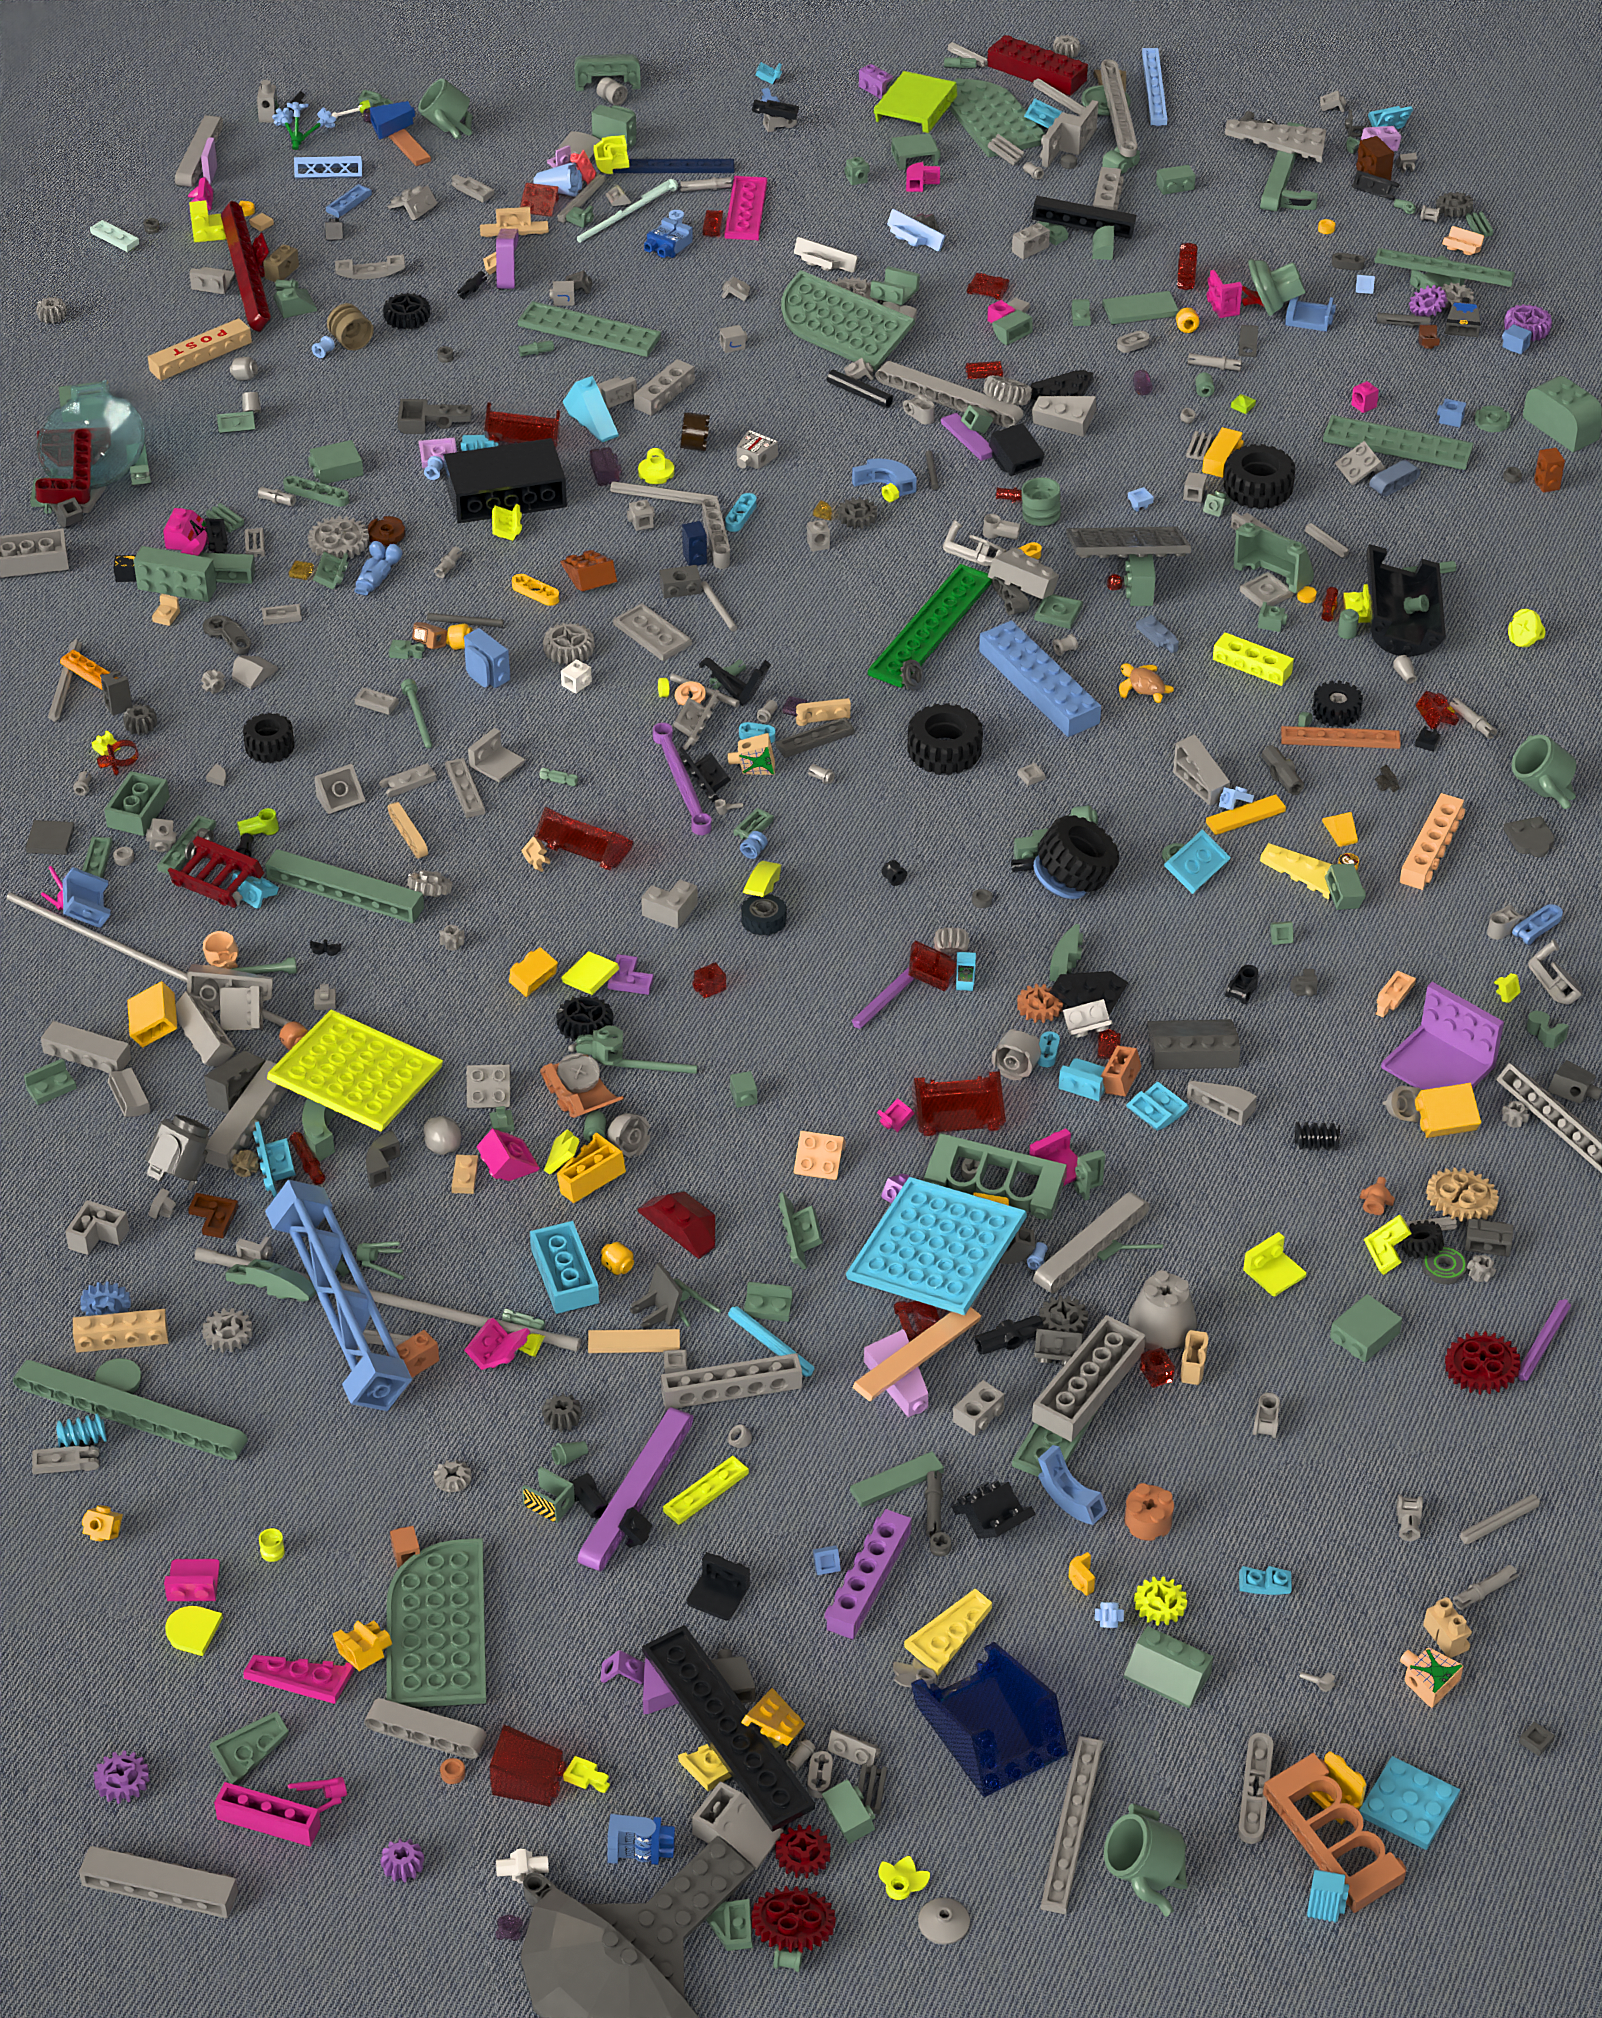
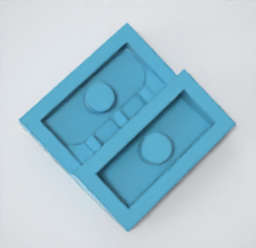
M1034 98L1024 117L1049 128L1062 111Z
M1158 1081L1145 1093L1140 1091L1126 1104L1128 1109L1157 1131L1167 1127L1189 1110L1187 1103Z

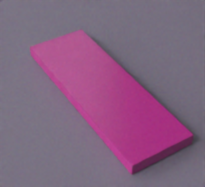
M734 176L725 228V239L759 240L768 183L767 177Z

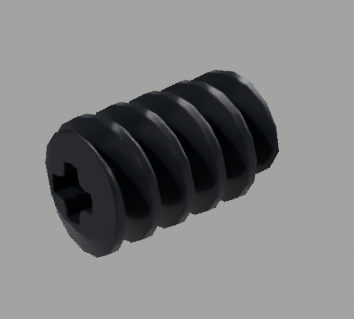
M1296 1122L1295 1144L1298 1143L1300 1150L1303 1149L1304 1144H1307L1309 1150L1312 1149L1313 1144H1316L1317 1150H1320L1322 1144L1325 1145L1326 1150H1329L1330 1145L1333 1144L1335 1151H1337L1340 1144V1124L1336 1129L1335 1124L1330 1123L1327 1129L1326 1123H1322L1319 1129L1316 1122L1312 1124L1311 1128L1308 1122H1305L1302 1128L1300 1123Z

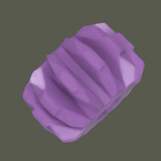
M399 1838L396 1844L390 1841L388 1844L389 1848H383L380 1860L381 1867L384 1869L386 1877L392 1876L394 1882L402 1878V1881L405 1883L407 1877L415 1879L417 1876L416 1872H422L424 1854L421 1852L419 1844H413L411 1838L406 1842Z

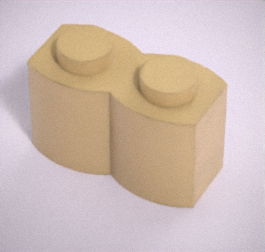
M1190 1330L1186 1335L1180 1373L1182 1383L1199 1385L1203 1379L1208 1348V1335L1206 1332Z

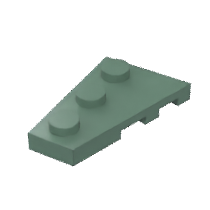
M276 1711L209 1745L228 1782L237 1785L289 1733L279 1713Z

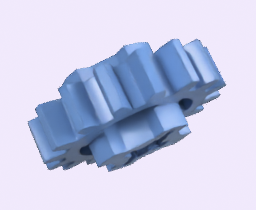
M106 1281L105 1285H101L100 1282H97L96 1287L89 1285L88 1290H83L80 1300L81 1311L86 1312V1316L128 1312V1308L131 1307L130 1293L125 1292V1287L118 1288V1283L109 1285V1281Z

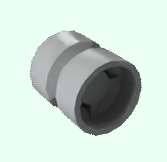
M609 77L603 78L597 86V95L608 100L613 105H621L627 97V88Z

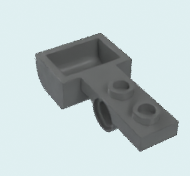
M400 399L397 420L398 429L404 434H424L427 421H435L436 425L442 429L449 428L452 422H471L472 405H428L427 399Z

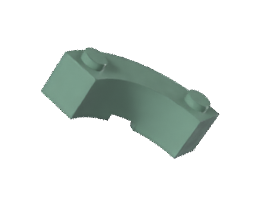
M308 1098L302 1113L304 1137L310 1155L318 1163L335 1153L333 1134L328 1130L327 1124H329L337 1112Z

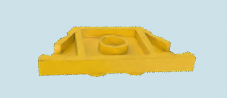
M773 1688L763 1696L741 1722L746 1726H749L751 1722L761 1726L760 1732L774 1738L786 1746L792 1742L805 1726L801 1718Z

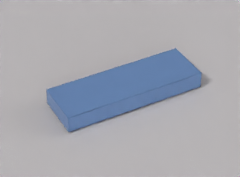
M358 184L326 207V212L340 218L371 196L372 191Z

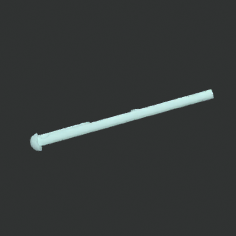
M668 179L641 195V200L630 205L623 212L621 210L612 217L577 236V241L581 243L669 190L676 191L678 188L677 181Z

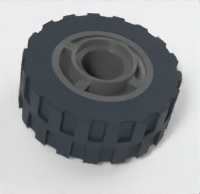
M771 894L764 897L754 895L747 898L741 906L742 926L752 934L761 936L775 934L786 925V904L777 896Z

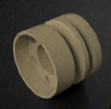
M341 304L329 314L327 328L347 350L355 351L361 349L371 340L373 325L353 304Z

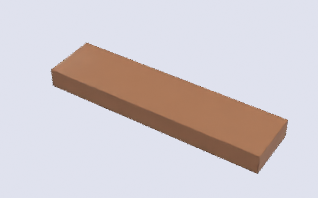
M405 129L388 136L415 166L431 162L430 155Z

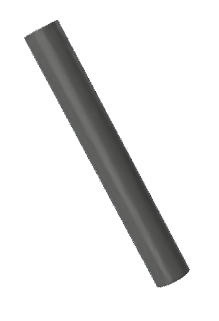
M928 450L925 455L931 488L937 490L939 485L933 453Z

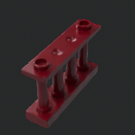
M199 836L192 841L197 850L181 871L172 868L168 869L172 878L171 881L177 887L182 886L216 900L223 906L228 905L236 908L237 904L232 895L246 878L253 876L260 879L265 874L258 860ZM202 858L211 859L196 877L189 875ZM218 864L226 865L211 884L204 882ZM233 870L241 871L226 890L219 888Z

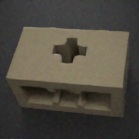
M283 244L263 261L265 279L276 282L277 279L284 280L299 267L298 250Z

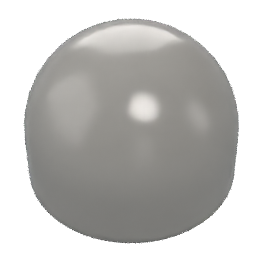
M741 1424L733 1427L728 1435V1443L736 1448H745L752 1441L750 1430ZM738 1434H741V1436L734 1441V1437Z

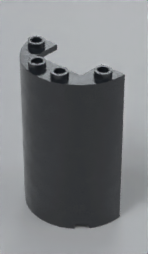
M1369 544L1366 551L1371 633L1374 641L1386 652L1398 656L1406 655L1411 657L1430 652L1438 647L1446 637L1440 564L1421 559L1415 573L1385 565L1382 562L1387 555V549ZM1420 595L1427 596L1429 601L1428 611L1422 612L1420 610L1414 611L1412 614L1406 613L1404 609L1405 598L1411 597L1413 599L1419 598Z

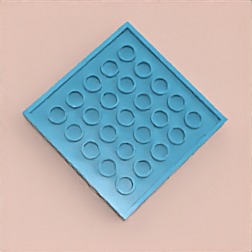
M909 1177L846 1272L847 1279L965 1315L1027 1218L1026 1211Z

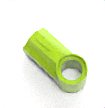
M271 808L261 810L256 817L237 822L240 836L245 833L252 836L259 833L273 835L279 830L276 812Z

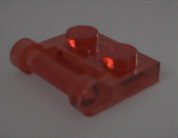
M976 273L971 283L968 284L967 293L995 297L996 300H1001L1009 286V279Z
M899 1301L893 1306L909 1342L940 1320L936 1307L926 1303ZM907 1314H913L918 1332L912 1330Z

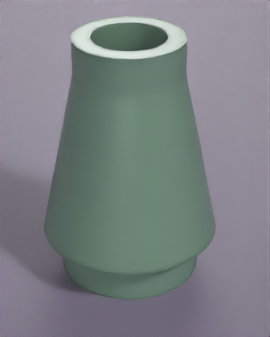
M586 1442L557 1443L551 1449L553 1461L556 1465L561 1464L565 1466L577 1458L588 1454Z

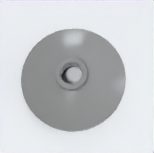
M937 1898L929 1901L922 1907L918 1916V1925L921 1933L928 1940L937 1944L947 1945L958 1942L966 1935L970 1926V1917L966 1908L958 1901L950 1898ZM941 1915H946L948 1917L942 1918Z

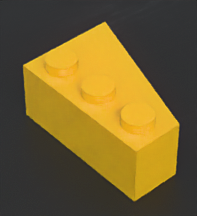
M598 1133L592 1136L593 1140L588 1145L584 1144L580 1148L581 1152L576 1158L572 1157L557 1173L560 1193L572 1203L579 1201L626 1172L623 1152Z

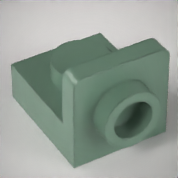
M589 205L585 211L574 206L566 215V221L584 228L593 220V206Z
M1089 299L1072 300L1071 316L1073 326L1091 325Z

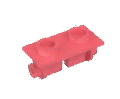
M583 150L581 154H571L570 160L576 163L577 169L582 174V180L586 181L588 185L597 173Z

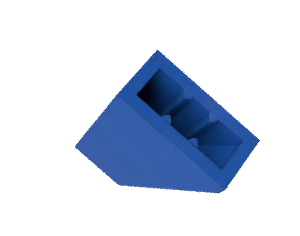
M408 101L370 108L371 123L378 139H383L412 125L413 117H415L414 107H411Z

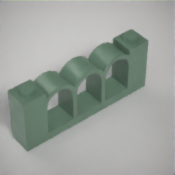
M940 1133L924 1176V1181L973 1195L974 1192L1006 1197L1009 1199V1206L1025 1210L1026 1212L1031 1210V1215L1038 1219L1052 1220L1067 1176V1165ZM959 1157L980 1161L974 1178L965 1183L955 1181L952 1178ZM988 1164L1010 1169L1006 1182L999 1189L989 1190L981 1185ZM1018 1171L1039 1176L1034 1192L1028 1197H1017L1011 1192Z

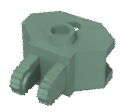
M605 1026L599 1030H593V1035L582 1034L578 1036L576 1040L577 1045L575 1046L577 1053L592 1055V1058L604 1065H615L622 1061L623 1031L618 1027Z

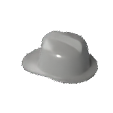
M1398 1086L1388 1095L1387 1100L1383 1101V1105H1386L1388 1113L1392 1117L1403 1121L1420 1122L1421 1115L1420 1111L1416 1110L1415 1099L1423 1089Z

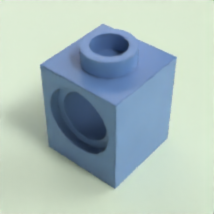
M1445 398L1443 405H1439L1437 415L1440 416L1439 423L1460 428L1465 415L1466 403Z

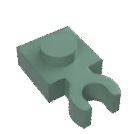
M393 639L389 649V658L408 659L409 656H413L416 659H421L423 657L422 652L425 651L424 644L412 645V641Z

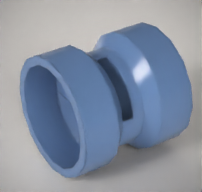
M753 831L742 842L740 850L747 858L755 859L760 854V851L767 846V838L761 832Z

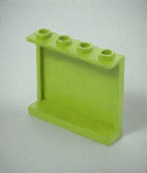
M903 71L897 77L894 84L890 86L887 93L882 96L879 103L875 105L874 114L876 122H879L883 115L922 123L923 132L929 133L958 96L957 84L954 81Z

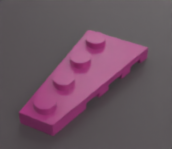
M253 1655L244 1670V1679L335 1704L353 1674L354 1666L350 1663H345V1666L334 1665L332 1661H323V1664L309 1663V1659H298L292 1662L286 1661L285 1657Z

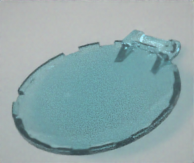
M108 380L84 386L72 385L71 399L61 408H56L48 416L45 426L40 429L37 440V455L42 468L50 478L73 479L74 433L78 429L89 430L91 432V490L101 488L122 478L130 471V466L136 464L145 443V427L141 416L132 404L123 398L120 399L110 394Z

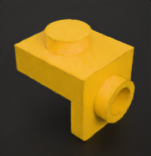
M1088 1552L1082 1556H1076L1070 1562L1068 1576L1074 1587L1081 1590L1086 1596L1093 1593L1095 1588V1576L1089 1571L1091 1555Z

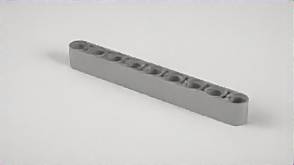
M891 361L885 362L875 374L876 379L884 385L915 396L921 394L932 402L963 413L966 412L969 405L983 408L994 418L992 423L1006 428L1016 425L1023 417V411L1017 405L991 398L980 392Z

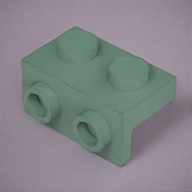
M323 552L313 581L331 589H334L337 583L341 584L345 575L342 572H345L349 564L346 561L348 554L344 553L342 559Z
M1102 1149L1079 1156L1077 1160L1074 1188L1077 1194H1081L1085 1201L1089 1200L1090 1189L1103 1185L1105 1154Z

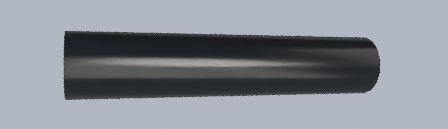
M834 369L827 376L828 383L882 407L889 408L893 402V395Z

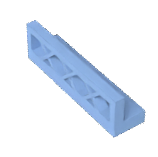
M361 156L294 157L295 179L362 177L363 160ZM358 167V173H351L347 168ZM309 168L305 174H298V169ZM326 168L323 173H317L313 169ZM331 168H343L339 173H334Z

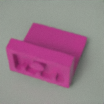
M1211 270L1210 277H1208L1209 291L1206 296L1208 302L1212 304L1214 312L1218 314L1219 318L1240 315L1242 284L1236 282L1223 285L1215 270Z

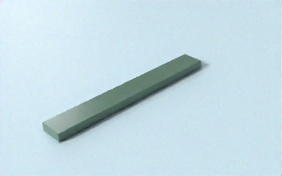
M1378 248L1374 262L1512 287L1515 272L1383 248Z

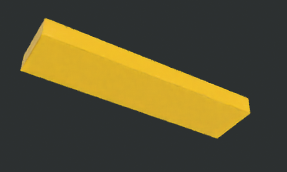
M1275 794L1234 808L1233 810L1207 817L1206 824L1215 835L1283 813L1286 811V806Z

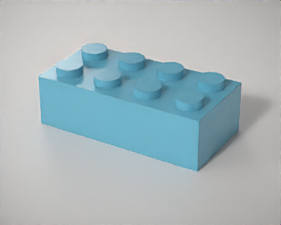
M570 1221L530 1231L531 1251L555 1314L598 1304V1283L574 1222Z

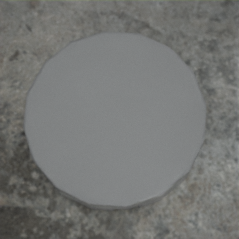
M582 1053L569 1054L560 1061L557 1075L568 1091L583 1093L596 1086L599 1081L600 1069L594 1058L584 1056Z

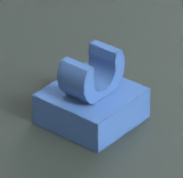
M836 1545L813 1549L815 1572L817 1575L841 1571L839 1552Z

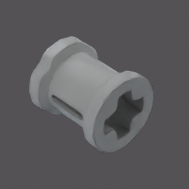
M1423 205L1420 220L1427 219L1438 223L1441 208L1434 209Z
M1069 634L1061 640H1053V648L1055 653L1061 656L1066 651L1077 650L1078 642L1073 634Z

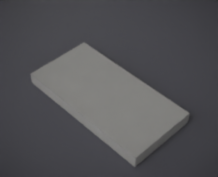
M643 603L613 619V625L662 661L692 645L691 638Z

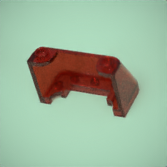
M1000 1071L989 1072V1077H985L983 1080L982 1076H977V1079L936 1083L935 1080H930L929 1083H926L925 1077L913 1079L911 1090L919 1132L923 1133L924 1136H933L937 1132L987 1128L989 1131H997L1006 1122Z

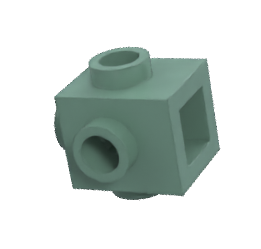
M854 157L846 160L844 172L853 186L868 183L870 167L863 157Z

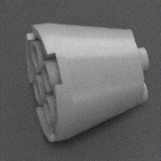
M1164 1270L1157 1271L1155 1275L1146 1280L1129 1313V1327L1146 1335L1145 1348L1157 1352L1177 1347L1182 1349L1185 1347L1187 1333L1190 1330L1196 1331L1197 1317L1189 1291V1283L1179 1276L1167 1273Z

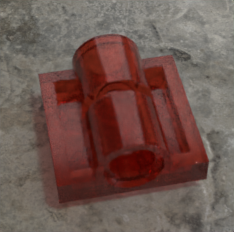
M915 940L911 945L908 975L945 991L949 987V979L955 971L956 961L952 960L951 956Z

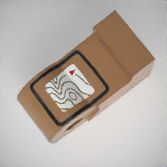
M414 623L412 633L414 641L422 642L431 649L446 646L447 630L428 623ZM441 634V640L437 641V635Z

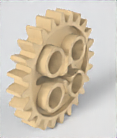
M1445 1168L1444 1173L1438 1171L1437 1175L1433 1174L1432 1178L1429 1179L1426 1194H1428L1427 1200H1431V1206H1436V1211L1442 1210L1443 1216L1450 1214L1452 1220L1455 1217H1459L1460 1222L1463 1221V1218L1467 1220L1472 1218L1480 1219L1481 1217L1487 1219L1488 1215L1492 1216L1493 1211H1496L1499 1196H1497L1498 1190H1494L1495 1185L1488 1184L1489 1179L1482 1180V1174L1475 1176L1474 1171L1466 1173L1464 1168H1462L1461 1172L1456 1168H1453V1172Z

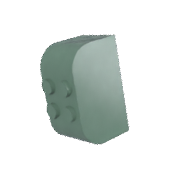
M1557 376L1528 391L1523 418L1574 453L1600 439L1602 407L1593 395L1564 376Z

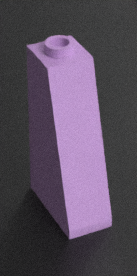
M902 1329L864 1347V1363L872 1370L908 1344L909 1340L906 1332ZM916 1367L887 1389V1392L907 1417L922 1413L928 1408V1391L919 1367Z

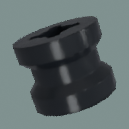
M896 860L886 863L881 872L893 886L900 885L907 877V871Z

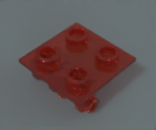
M525 183L520 207H530V214L552 217L555 201L558 202L559 195H557L559 187Z

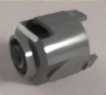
M175 1114L173 1120L165 1119L161 1121L145 1155V1160L150 1163L147 1175L162 1181L167 1172L190 1181L187 1190L191 1191L193 1185L198 1181L197 1176L208 1154L205 1148L209 1141L208 1133L210 1129L196 1120L179 1114Z

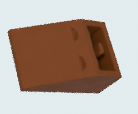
M594 550L583 552L584 555L580 556L569 555L565 560L560 561L574 586L580 591L617 582L613 560L594 552Z

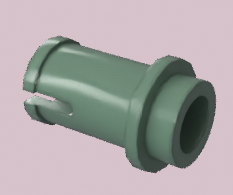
M277 279L275 287L277 291L299 288V283L295 279Z

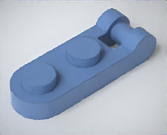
M1546 905L1517 924L1512 934L1517 938L1521 937L1527 945H1531L1536 938L1561 921L1563 911L1557 905Z

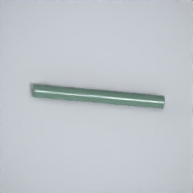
M622 1059L619 1063L612 1065L615 1067L697 1074L698 1065Z

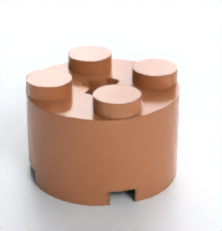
M1145 1483L1138 1484L1130 1492L1126 1500L1124 1522L1130 1529L1129 1532L1133 1536L1147 1541L1155 1540V1537L1161 1535L1162 1537L1167 1535L1172 1527L1174 1511L1172 1493L1158 1486Z

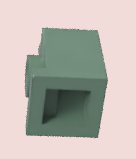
M1263 602L1259 613L1258 628L1280 632L1282 625L1287 623L1288 614H1285V608L1269 606L1267 602Z

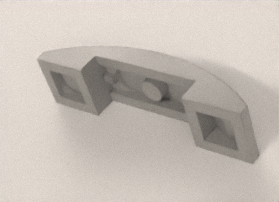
M404 254L387 256V262L353 265L352 259L335 261L336 274L352 279L381 278L405 268Z

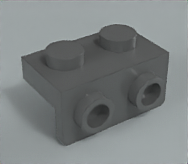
M1037 1328L1034 1357L1038 1358V1362L1052 1363V1359L1061 1360V1364L1065 1365L1082 1345L1083 1333Z

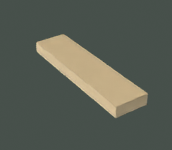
M680 1329L588 1330V1353H635L680 1350Z

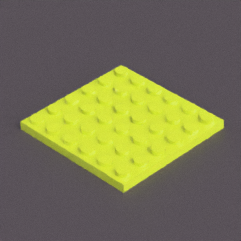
M331 1009L268 1072L267 1079L382 1132L439 1071L443 1060Z

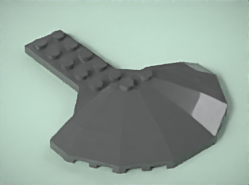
M717 1836L647 1903L581 1904L554 1887L534 1905L521 1952V1964L531 1997L533 2011L541 2018H699L685 2000L683 1941L754 1874L755 1868Z

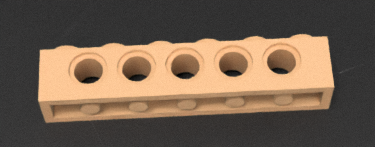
M1443 793L1440 794L1402 867L1400 883L1423 890L1426 883L1431 882L1433 870L1438 868L1439 858H1443L1446 845L1451 843L1452 832L1456 833L1459 820H1462L1464 817V800Z

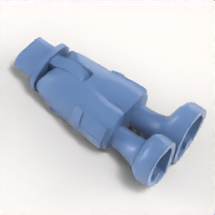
M373 541L370 544L369 552L373 558L367 559L356 581V588L354 589L357 594L368 595L369 592L382 583V580L391 572V566L396 564L402 557L403 553L399 546L390 544L385 549L384 545L378 541Z

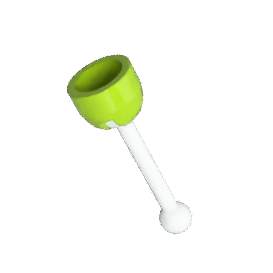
M365 100L359 104L358 108L340 113L334 112L332 116L337 119L338 116L357 111L369 114L371 106L369 101Z

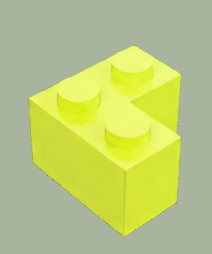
M206 201L189 202L194 243L225 240L226 235L221 214L208 215Z

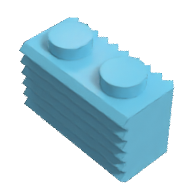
M1314 1869L1307 1911L1309 1918L1313 1917L1314 1919L1318 1918L1324 1921L1328 1919L1329 1922L1333 1920L1336 1923L1339 1913H1345L1349 1884H1344V1874Z

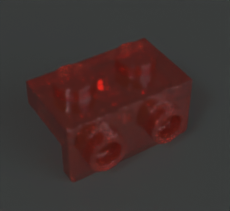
M1425 691L1416 703L1417 709L1433 730L1437 728L1440 722L1455 726L1459 721L1455 714L1456 711L1448 704L1447 698L1441 693L1436 694Z

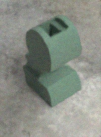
M1537 1010L1530 1012L1526 1029L1530 1034L1538 1036V1040L1543 1042L1544 1047L1554 1049L1567 1039L1569 1025L1558 1023L1557 1026L1550 1028L1548 1026L1550 1016L1547 1013Z

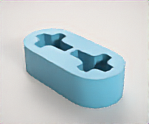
M745 722L739 726V737L742 740L769 733L771 743L775 741V728L770 725Z
M1048 1031L1041 1035L1039 1042L1041 1057L1037 1063L1042 1067H1051L1056 1062L1060 1037L1055 1032Z

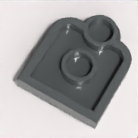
M1542 816L1504 823V832L1516 851L1521 854H1531L1538 858L1544 857L1554 845V835Z

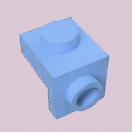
M1236 786L1235 790L1224 787L1220 796L1219 807L1233 810L1236 799L1252 803L1254 795L1247 794L1248 789Z

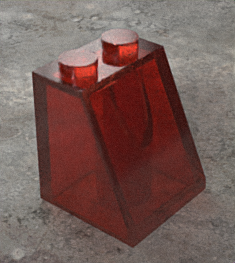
M503 1725L489 1766L492 1795L550 1807L553 1797H558L560 1783L558 1781L560 1776L563 1777L567 1767V1762L563 1761V1751L510 1726Z

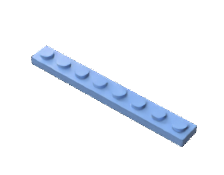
M1142 48L1150 125H1167L1158 48Z

